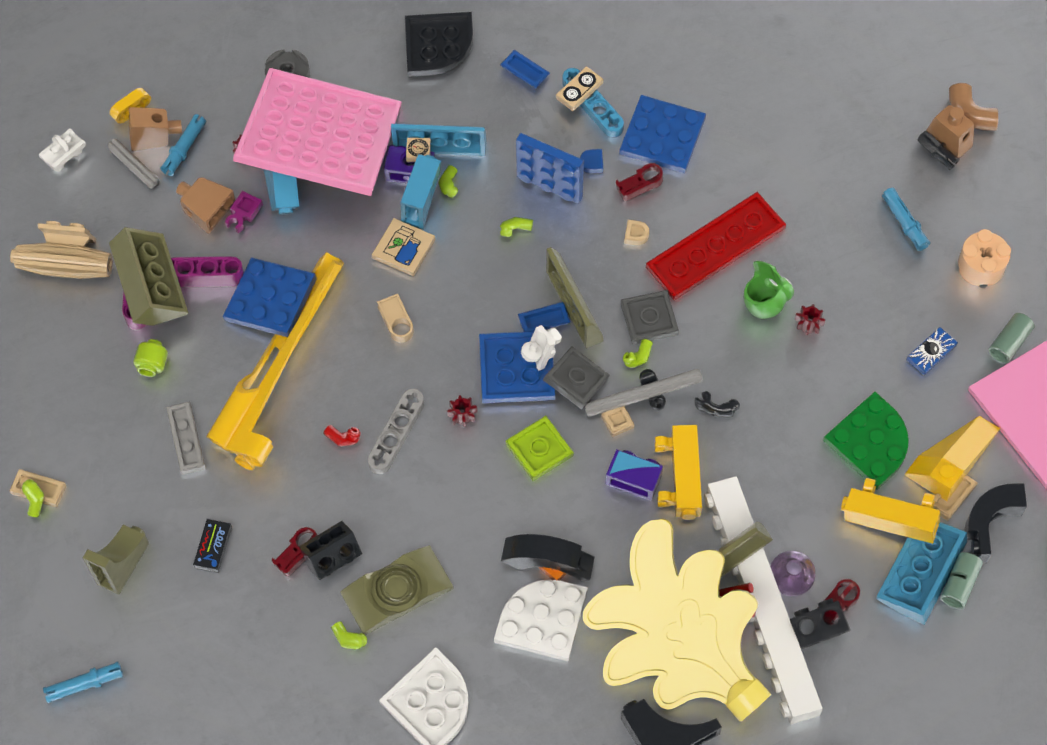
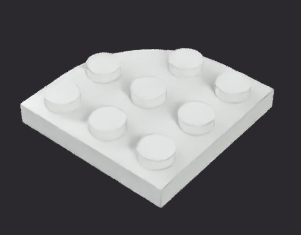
M541 580L524 586L514 593L504 606L495 633L494 643L569 661L588 587L559 580Z
M434 648L379 700L380 704L421 745H447L461 730L467 717L469 704L467 687L461 673L437 648Z

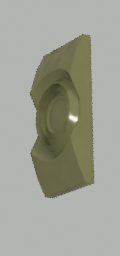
M429 545L403 554L390 565L363 575L340 591L361 632L367 635L453 590L454 586Z

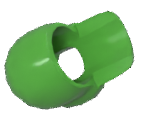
M754 261L753 267L755 272L753 278L746 284L744 289V303L750 314L760 319L773 318L782 311L786 302L793 297L794 289L787 278L779 275L775 266L763 261Z

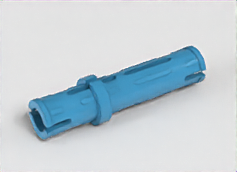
M194 114L176 145L170 148L169 156L160 167L164 174L169 170L168 176H173L181 161H185L186 153L206 124V120L202 116L198 121L199 115Z
M889 188L884 191L882 198L901 224L903 233L911 239L917 251L926 249L930 245V241L923 233L920 222L913 218L895 188Z
M117 661L99 669L94 667L88 673L43 687L44 694L46 693V701L51 703L94 686L96 688L102 687L103 683L122 678L123 672L120 670L122 669L120 663Z

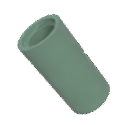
M1015 313L989 347L988 352L990 356L999 363L1008 364L1035 328L1032 319L1025 314Z
M967 552L959 553L941 595V600L946 605L956 609L965 608L983 565V561L979 557Z

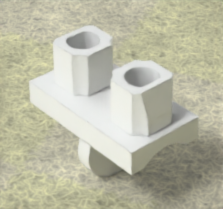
M68 129L60 137L55 135L52 138L53 143L44 149L39 156L53 170L60 172L68 160L82 153L86 142L79 138L71 129Z
M540 325L535 328L530 342L522 346L521 355L526 361L535 362L536 368L540 371L545 368L548 360L554 357L556 353L554 346L560 343L562 336L556 328L553 327L545 330Z

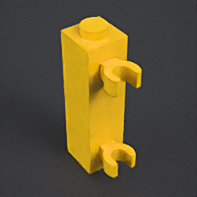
M672 425L671 437H655V452L672 451L674 492L658 491V507L675 506V517L693 520L696 517H701L702 511L697 425Z
M866 478L862 491L851 488L849 496H844L841 511H844L845 521L934 543L940 523V510L933 509L935 495L925 493L920 506L874 494L876 480Z

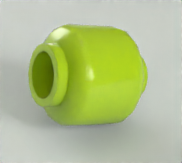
M149 339L148 342H142L137 346L133 365L141 375L154 377L156 374L163 372L168 351L162 346L160 341Z

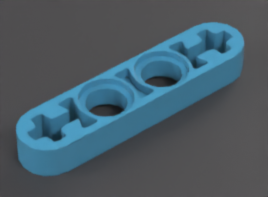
M576 68L565 70L562 75L563 86L565 87L570 82V77L573 79L581 71ZM598 90L594 91L592 96L580 105L607 136L613 138L623 133L624 120ZM601 106L606 109V112L597 114L594 112V108ZM610 123L612 125L618 124L617 128H615L614 126L609 127Z

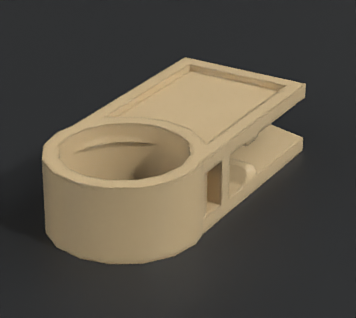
M395 294L377 301L378 309L392 339L401 343L410 340L414 333L413 324L399 295ZM398 324H406L410 327V330L404 335H397L393 332V328Z

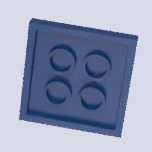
M641 95L620 147L619 155L647 163H655L660 167L685 174L706 119V113Z
M520 133L516 139L517 177L525 183L539 186L546 192L560 195L566 201H573L579 204L583 197L584 160Z
M251 258L224 312L223 318L227 322L288 337L303 310L317 277L315 273Z
M534 332L479 334L482 403L555 400V389L543 381L545 375L554 366L553 358L548 360L544 369L538 371L535 362H528L521 355L522 346L530 342Z

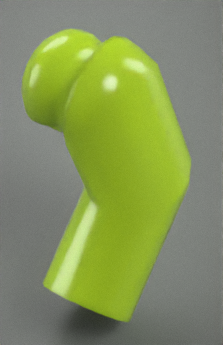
M452 165L447 166L438 182L441 192L444 195L447 194L449 198H453L458 193V188L454 186L452 181L458 170Z
M513 217L503 221L500 225L501 236L510 237L512 236L513 229L532 231L533 220Z
M642 339L638 352H626L623 355L625 365L629 368H635L646 363L653 343L650 340Z
M28 479L22 486V491L30 502L27 514L31 517H39L44 493L34 480Z
M341 621L331 626L341 647L357 650L367 644L365 634L347 632Z

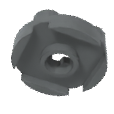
M279 50L271 54L266 60L265 77L269 68L281 71L284 68H292L290 73L310 78L308 60L299 51L285 52V50Z

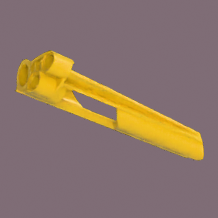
M328 252L318 260L311 272L315 273L317 280L289 336L284 337L277 334L273 336L253 372L238 382L206 436L232 454L235 453V462L245 469L254 470L256 466L262 467L273 449L270 439L253 433L252 430L290 355L344 265L341 259L332 256ZM276 346L280 351L259 387L250 389Z

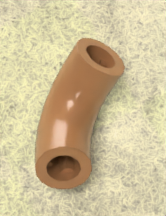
M957 83L950 86V104L964 111V115L974 123V129L984 131L997 130V108H984L976 105L972 98V86L967 83Z

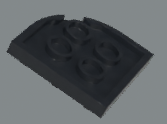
M472 12L405 16L408 77L442 74L463 62L469 54L473 43Z

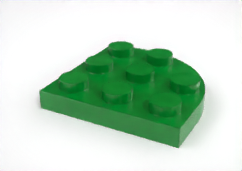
M874 391L826 434L823 441L864 479L876 480L875 486L876 490H878L901 467L907 454L909 439L907 428L899 413Z

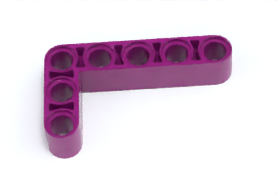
M236 257L171 258L180 287L238 286L244 273L242 263ZM184 271H189L187 274H181ZM123 292L122 312L128 327L132 330L144 328L146 326L144 324L133 323Z

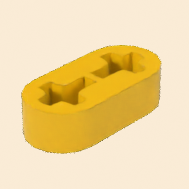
M137 88L116 102L110 109V115L117 123H124L129 120V108H146L151 101V96L143 88Z

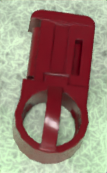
M649 163L636 170L637 174L620 182L617 179L616 188L622 199L629 201L651 189L658 188L663 182L662 168L655 163ZM648 171L658 172L651 179L645 180L643 178Z
M300 528L289 540L291 544L276 560L272 558L273 564L285 576H291L305 561L298 546V541L306 533L313 534L309 540L316 537L317 533L312 528Z
M841 580L825 600L832 598L834 602L839 601L843 611H848L858 601L860 588L853 580ZM842 586H847L839 596L838 589ZM853 589L856 593L855 598L849 601L844 600ZM836 611L827 612L825 622L828 625H834L833 622L839 618Z

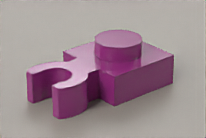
M242 191L230 208L232 215L226 218V227L229 228L232 223H238L235 227L236 232H242L244 229L243 222L245 220L253 221L263 206L262 200Z

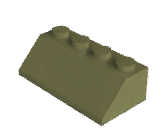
M124 227L109 242L133 323L153 326L186 316L188 310L164 234Z

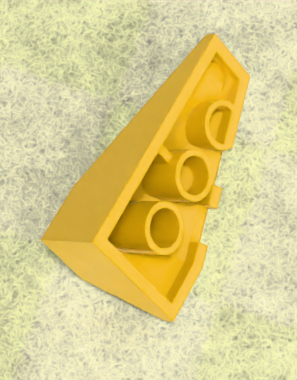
M981 416L976 417L918 455L906 471L905 476L933 494H940L942 499L948 501L963 481L965 475L969 473L998 434L1000 428Z

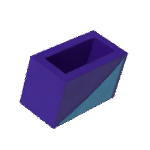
M616 449L606 473L605 485L652 501L662 477L663 466L653 459L645 460L637 457L631 451Z

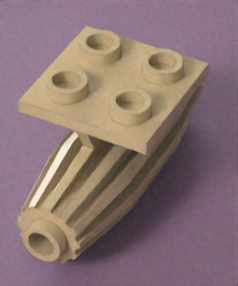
M46 221V224L38 223V229L43 232L46 243L21 244L11 250L10 261L14 263L15 268L43 276L88 279L110 277L112 273V254L85 247L88 242L96 243V238L89 230L84 228V225L78 223H70L69 226H62L61 223L56 221Z

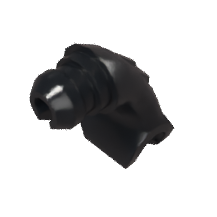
M651 369L643 370L639 375L641 386L658 381L655 372ZM663 394L648 398L651 407L659 411L664 408L666 400Z
M708 391L701 394L704 400H700L698 397L694 400L698 410L712 416L733 417L735 411L740 408V403L736 399H731L729 402L721 405L714 404Z

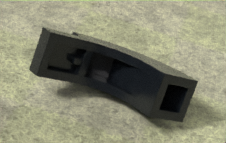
M1024 483L1005 484L992 488L984 493L973 506L966 521L964 531L967 532V540H972V554L979 557L983 563H987L991 556L989 524L1003 516H1022L1027 508Z
M521 534L505 539L501 562L519 570L531 567L556 569L585 582L591 579L595 557L581 551V545L565 539L538 534Z

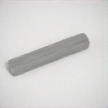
M113 139L108 143L109 150L149 188L153 189L159 184L158 177L118 139Z

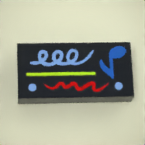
M211 519L206 520L194 559V568L219 573L232 529L231 523Z

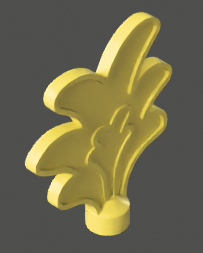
M666 519L649 521L635 535L630 550V571L634 585H616L603 590L591 599L583 611V621L591 629L624 628L637 632L620 641L608 653L604 662L603 678L607 684L617 686L646 676H659L654 683L653 694L654 699L661 708L674 709L691 699L700 697L713 698L724 703L741 722L771 695L765 686L748 670L741 652L742 634L747 623L758 608V601L755 596L744 590H732L723 597L719 596V586L725 558L717 550H703L695 553L684 562L678 575L673 554V526Z

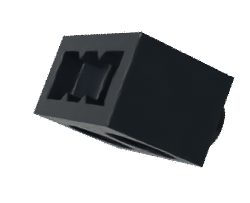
M343 521L299 546L308 568L319 580L331 575L337 569L362 555L353 531Z
M831 598L818 603L819 608L809 611L807 607L794 612L795 617L791 618L790 622L801 649L851 631L839 601L834 602ZM836 611L838 613L839 620L835 625H828L825 622L827 612ZM811 620L814 623V630L811 634L806 635L802 633L800 626L803 621Z

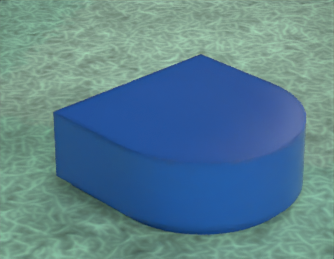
M602 149L584 151L580 156V159L584 160V172L590 174L603 173Z

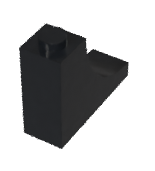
M645 699L639 702L633 700L623 707L624 710L621 711V720L636 745H702L720 735L722 729L717 718L705 723L692 725L670 721L656 713Z

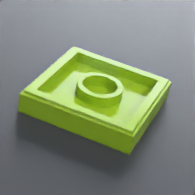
M547 416L505 440V444L532 481H535L574 456L572 449Z

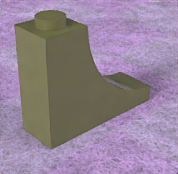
M122 525L116 536L106 547L98 552L87 549L82 558L96 584L119 595L149 542L145 532L139 527L132 526L130 528Z

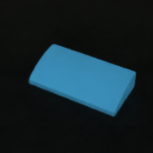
M391 124L393 146L407 147V138H430V151L435 152V154L485 156L486 154L485 127Z
M940 522L933 544L908 537L877 595V600L900 614L925 625L949 579L959 553L963 552L968 542L967 532Z

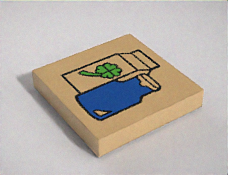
M393 218L373 251L372 259L414 277L433 245L435 235Z

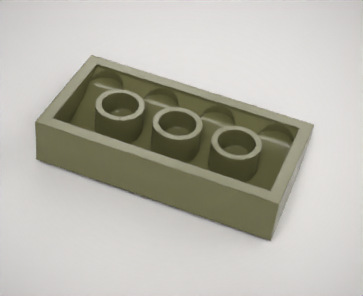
M547 248L546 272L561 301L564 302L567 313L585 348L587 349L603 342V335L561 254L554 248Z

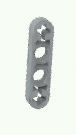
M409 389L403 393L368 456V464L373 473H386L400 451L424 406L423 395L419 390ZM415 397L417 398V403L414 402L411 405L409 412L407 410L409 407L408 399L413 400V398ZM400 416H404L409 421L405 426H398L395 424V420ZM389 436H393L398 440L391 447L386 446L383 442ZM382 451H384V464L380 463L376 466L374 460H379L382 456Z

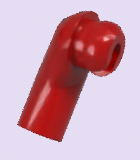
M332 425L327 426L323 432L327 438L340 447L355 445L360 440L361 434L360 430L355 427H351L347 432L341 433Z

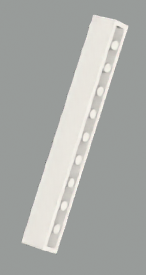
M737 476L708 484L704 499L707 507L712 508L714 513L712 521L715 530H720L722 539H720L722 547L753 525L754 522ZM761 548L730 572L732 576L736 575L739 582L737 585L752 583L754 591L751 594L757 599L758 608L755 616L749 622H753L755 626L754 638L757 645H761L764 654L762 659L764 666L767 670H771L773 676L771 678L772 688L775 694L779 693L782 701L779 703L781 713L784 718L788 717L791 725L820 716L823 708L765 551Z

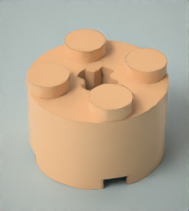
M987 229L972 234L964 242L958 258L960 275L968 283L975 286H980V284H988V286L996 284L1003 277L1010 260V246L1002 237Z

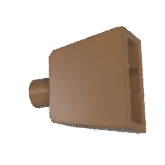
M948 105L933 119L926 129L941 144L945 143V147L957 158H961L973 146L974 123L964 115V111L959 107Z
M129 108L131 151L165 147L168 145V134H182L181 120L168 121L165 109Z
M202 177L198 178L192 186L182 181L176 189V193L182 196L180 203L184 213L208 234L226 215L235 202L232 189Z

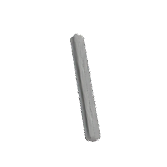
M694 369L588 402L584 406L588 416H593L703 381L700 370Z

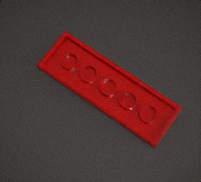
M756 192L648 261L646 268L675 301L784 230L786 223L764 198Z

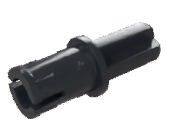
M924 131L919 135L918 142L932 154V158L936 157L948 170L955 167L948 159L955 164L959 162L960 159L945 147L946 144H941L928 131Z

